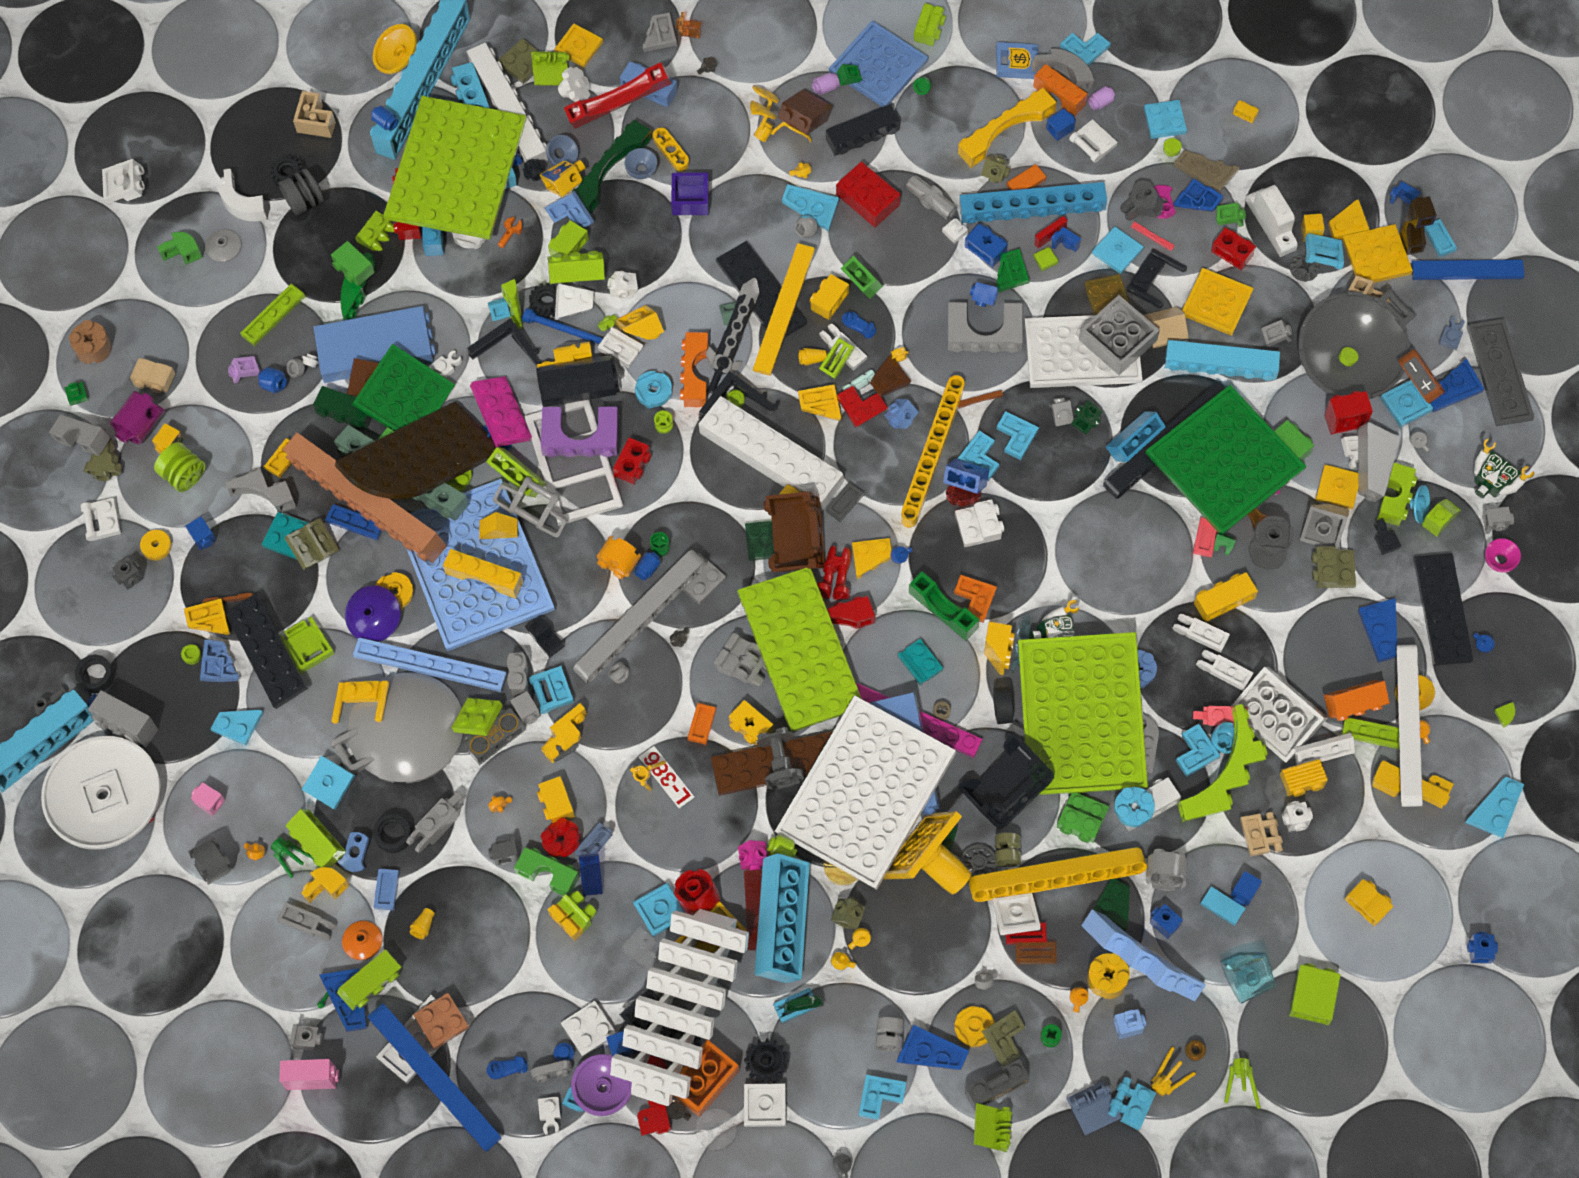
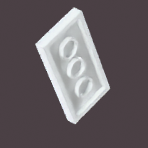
M430 995L416 1012L431 1004L436 999L432 995ZM412 1015L404 1027L432 1057L439 1047L434 1050L414 1015ZM390 1043L376 1056L379 1061L407 1084L416 1075V1072Z

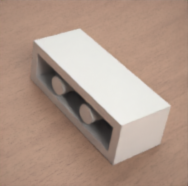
M1169 778L1156 780L1152 787L1146 790L1153 796L1155 804L1152 818L1175 806L1181 799L1180 794ZM1137 803L1129 805V807H1132L1131 811L1135 812L1136 809H1140ZM1126 826V828L1128 829V831H1131V830H1133V829L1136 828V827Z

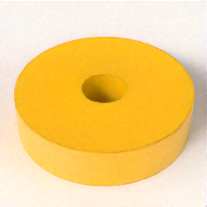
M161 530L147 532L140 541L142 553L150 560L165 558L172 548L169 536ZM155 543H159L157 547H153Z

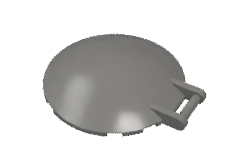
M413 672L393 674L378 680L380 682H389L383 720L381 722L375 721L378 702L355 703L349 716L348 732L330 742L332 748L336 749L345 769L352 774L365 769L367 772L379 777V779L392 783L422 781L443 770L451 762L456 751L459 750L463 740V733H454L451 727L462 708L455 694L444 683L431 676ZM347 743L357 760L354 764H351L343 748V745Z

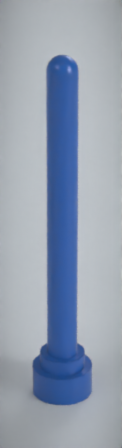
M526 308L523 313L522 321L528 324L537 322L600 344L604 339L539 316L530 308Z

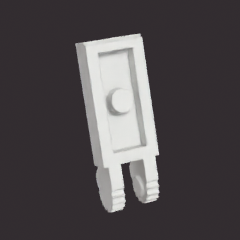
M830 324L828 326L829 331L835 336L833 340L825 331L820 332V337L828 344L830 349H832L838 338L855 347L846 362L852 370H855L867 360V356L840 332L835 325ZM841 343L840 347L838 348V350L836 351V353H835L836 355L839 353L840 349L842 348V346H843L842 343Z
M1179 614L1178 620L1191 626L1188 629L1179 624H1174L1173 630L1175 632L1186 635V637L1220 653L1222 652L1229 638V633L1199 619Z
M1208 650L1202 652V656L1214 662L1212 666L1207 662L1198 660L1196 665L1200 669L1209 672L1242 691L1245 690L1253 676V672L1221 655H1216Z

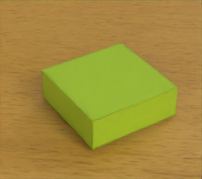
M1050 247L1033 254V258L1041 271L1058 264V260Z

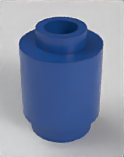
M383 106L375 107L371 112V120L385 130L393 131L398 125L399 120L396 118V115Z
M646 552L636 564L634 574L644 581L647 578H651L661 564L659 561L660 557L654 552Z

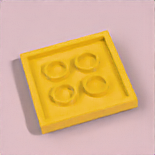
M1396 224L1345 235L1342 238L1355 277L1359 276L1376 283L1411 275L1413 272Z
M1202 268L1182 311L1185 313L1186 318L1232 336L1254 288Z

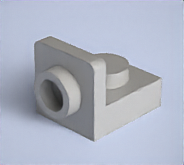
M1283 320L1261 328L1268 347L1284 340L1292 341V329Z

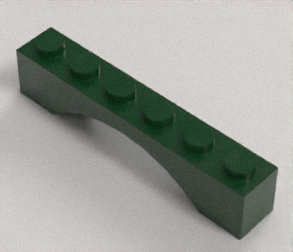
M634 119L624 127L623 133L614 139L612 146L603 153L600 161L592 166L591 172L582 178V182L577 189L572 190V192H576L589 214L599 205L600 187L608 171L616 163L626 158L629 152L634 149L645 148L652 140L651 130Z

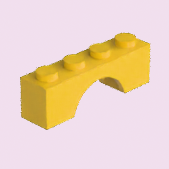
M450 549L443 564L446 575L461 580L470 578L482 581L493 587L498 593L515 599L523 584L521 573Z

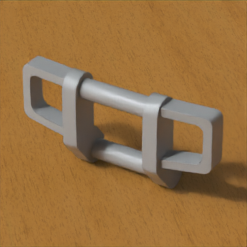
M528 476L519 489L506 482L501 483L493 497V502L509 513L517 514L536 525L537 529L554 537H559L568 521L567 517L553 509L560 495L556 492L552 493L534 483ZM527 488L550 500L540 519L518 507ZM502 489L516 494L511 505L499 498ZM550 514L562 522L558 531L544 525Z

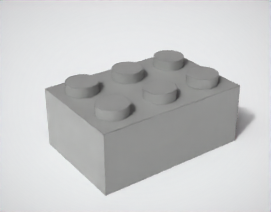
M103 691L99 692L88 708L92 715L91 718L97 722L96 725L105 731L109 729L113 731L112 734L114 736L124 737L145 749L158 731L150 716Z

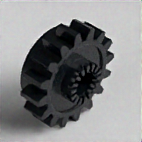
M766 1038L765 1042H761L759 1039L757 1045L751 1044V1051L746 1050V1055L749 1058H744V1063L749 1065L745 1067V1070L751 1071L749 1074L750 1078L756 1076L757 1083L762 1079L764 1084H767L768 1080H771L774 1084L776 1077L779 1079L783 1078L781 1072L787 1073V1068L784 1065H789V1060L784 1058L788 1056V1053L782 1052L784 1046H777V1040H774L772 1043L769 1042L768 1038ZM768 1057L772 1060L769 1065L761 1063L763 1058Z

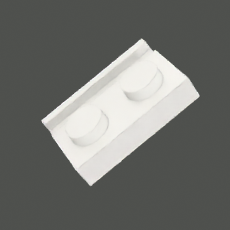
M613 327L598 346V351L607 356L614 357L615 361L627 368H630L639 352L643 349L641 343Z

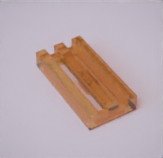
M1056 942L1015 943L1016 964L1057 963ZM1020 948H1052V951H1020ZM1020 956H1052V958H1020Z

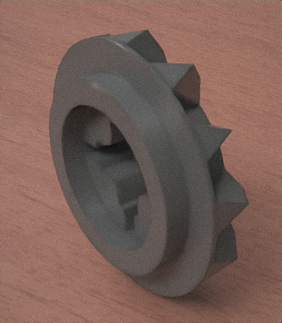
M1299 255L1293 258L1290 264L1292 276L1299 281L1307 282L1315 279L1320 270L1319 263L1313 262L1311 264L1306 262V255ZM1302 263L1305 264V266H1309L1308 272L1304 268H1301Z

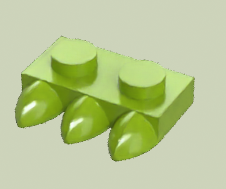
M375 211L355 237L356 242L373 251H381L383 248L379 241H390L386 232H394V224L390 220H385L383 214Z

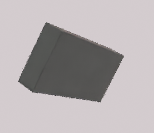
M849 482L826 508V512L841 522L864 496V492Z

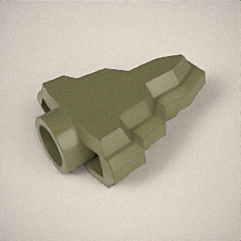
M110 438L99 456L92 454L90 461L85 464L84 473L94 475L96 480L108 481L110 476L121 474L122 465L118 463V455L114 453L115 446L112 438Z

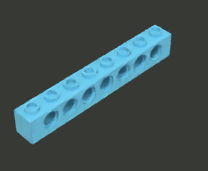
M470 62L453 67V75L450 78L452 85L457 86L455 91L458 100H462L463 104L490 108L473 63ZM513 168L511 169L506 189L517 186Z

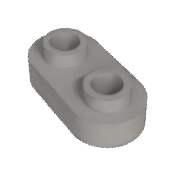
M569 1060L536 1067L530 1072L532 1080H537V1083L548 1081L549 1077L557 1076L561 1078L568 1076L572 1067Z

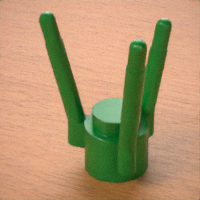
M282 837L277 838L271 845V849L275 852L273 856L280 862L290 878H293V874L282 857L285 858L289 855L300 865L304 864L303 861L291 852L292 849L314 859L310 854L304 852L302 848L294 845L289 840H284Z

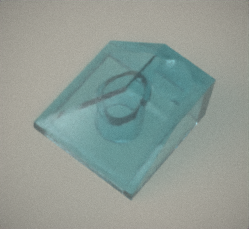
M1237 952L1220 961L1225 978L1240 1004L1276 987L1265 952Z

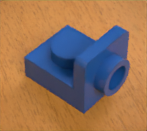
M1401 182L1398 187L1394 186L1392 189L1390 203L1394 204L1399 197L1403 202L1411 204V201L1419 197L1421 192Z
M1064 227L1059 232L1056 231L1051 238L1054 250L1060 243L1065 248L1071 249L1074 252L1080 248L1081 238Z

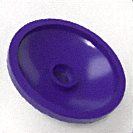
M373 585L359 589L351 596L345 609L347 628L357 639L363 638L376 642L386 640L395 632L401 619V607L398 599L391 591L381 586ZM368 609L371 610L370 615H366Z

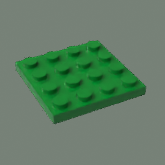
M392 344L352 405L395 432L439 410L455 384Z

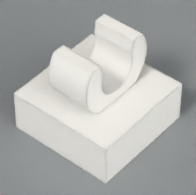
M955 218L942 228V232L955 244L968 234V229Z

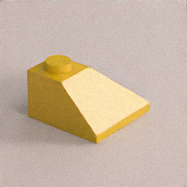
M647 305L635 309L614 321L615 325L624 332L647 340L656 339L664 332L656 312Z

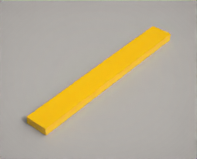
M797 243L754 363V372L768 376L772 374L815 252L814 247Z

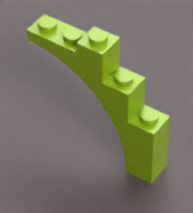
M1243 704L1231 708L1234 720V740L1231 754L1224 769L1217 779L1204 791L1177 803L1182 822L1229 811L1233 803L1231 795L1227 794L1226 791L1249 784L1250 775L1248 770L1244 769V766L1266 760L1265 744L1262 745L1261 740L1253 742L1254 731L1248 725L1249 714L1247 709L1243 707Z

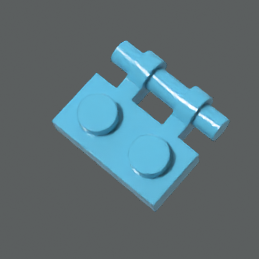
M1124 1077L1122 1083H1119L1117 1087L1118 1092L1115 1099H1112L1110 1103L1111 1108L1108 1114L1116 1117L1117 1113L1120 1112L1123 1114L1121 1122L1140 1130L1156 1092L1138 1083L1133 1090L1129 1087L1132 1080ZM1125 1096L1130 1098L1127 1106L1122 1103Z

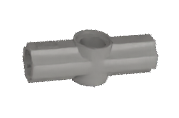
M917 175L912 176L906 184V189L917 196L925 208L935 210L946 220L950 219L956 212L957 206L945 198L938 187L930 186Z

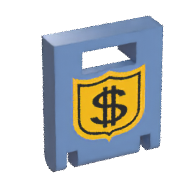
M996 43V77L1034 79V75L1037 72H1032L1031 64L1035 55H1039L1037 44ZM1007 54L1008 65H1001V57H1006Z

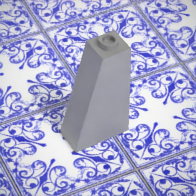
M1370 422L1359 427L1358 484L1359 495L1365 497L1368 501L1376 502L1385 496L1401 437Z

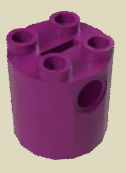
M133 391L110 421V425L115 430V436L123 443L127 444L131 441L141 445L165 412L161 406L155 405L152 402L153 398L146 393L141 395L137 391Z

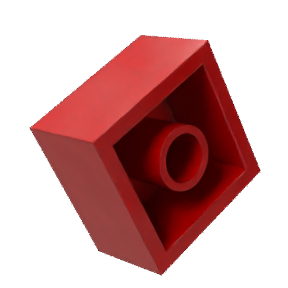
M1355 391L1349 395H1336L1332 397L1324 414L1330 435L1359 429V427L1369 422L1373 410L1366 391Z

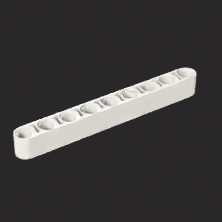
M1417 644L1397 645L1402 807L1423 806Z

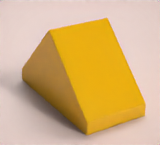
M495 512L479 520V539L518 538V520L516 518Z

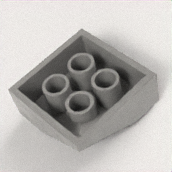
M1118 295L1080 329L1079 341L1120 375L1158 340L1160 330Z

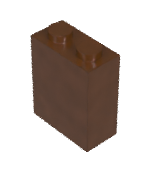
M803 89L782 102L777 118L808 135L828 121L833 106Z

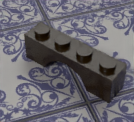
M1430 196L1424 198L1417 197L1411 201L1400 232V238L1407 255L1421 253L1426 246L1424 226L1433 225L1437 216Z

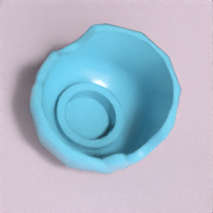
M1231 722L1221 723L1215 727L1211 734L1212 744L1219 752L1224 754H1230L1233 745L1234 724Z

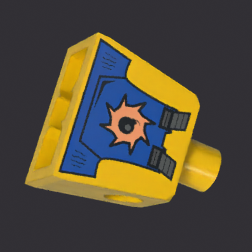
M581 160L574 164L562 161L541 173L540 177L547 190L563 197L582 182L579 173L586 168Z

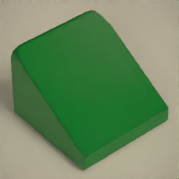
M842 64L837 70L841 86L862 81L857 65Z

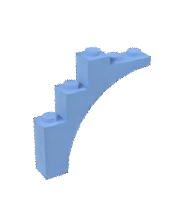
M1092 909L1081 925L1104 949L1119 955L1130 967L1144 973L1157 986L1169 992L1174 991L1196 1001L1206 986L1203 981L1177 968L1140 944L1106 915Z

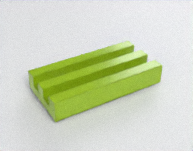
M838 338L819 369L836 379L855 347ZM842 343V348L840 349L839 353L836 355L834 361L827 370L826 367L828 366L831 359L833 358V356L835 355L836 351Z

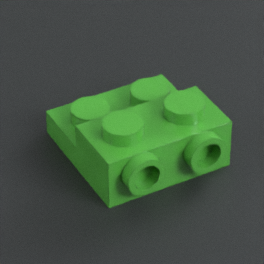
M1071 793L1058 821L1057 828L1066 835L1072 834L1077 836L1082 842L1094 843L1109 806L1079 793Z

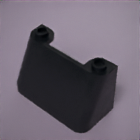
M1015 732L1004 742L1003 748L1007 753L979 780L974 776L967 777L958 786L962 793L996 828H1003L1008 825L1054 779L1053 771Z

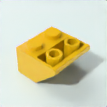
M989 622L984 654L1000 675H1004V670L1009 669L1015 633L1011 632V625Z

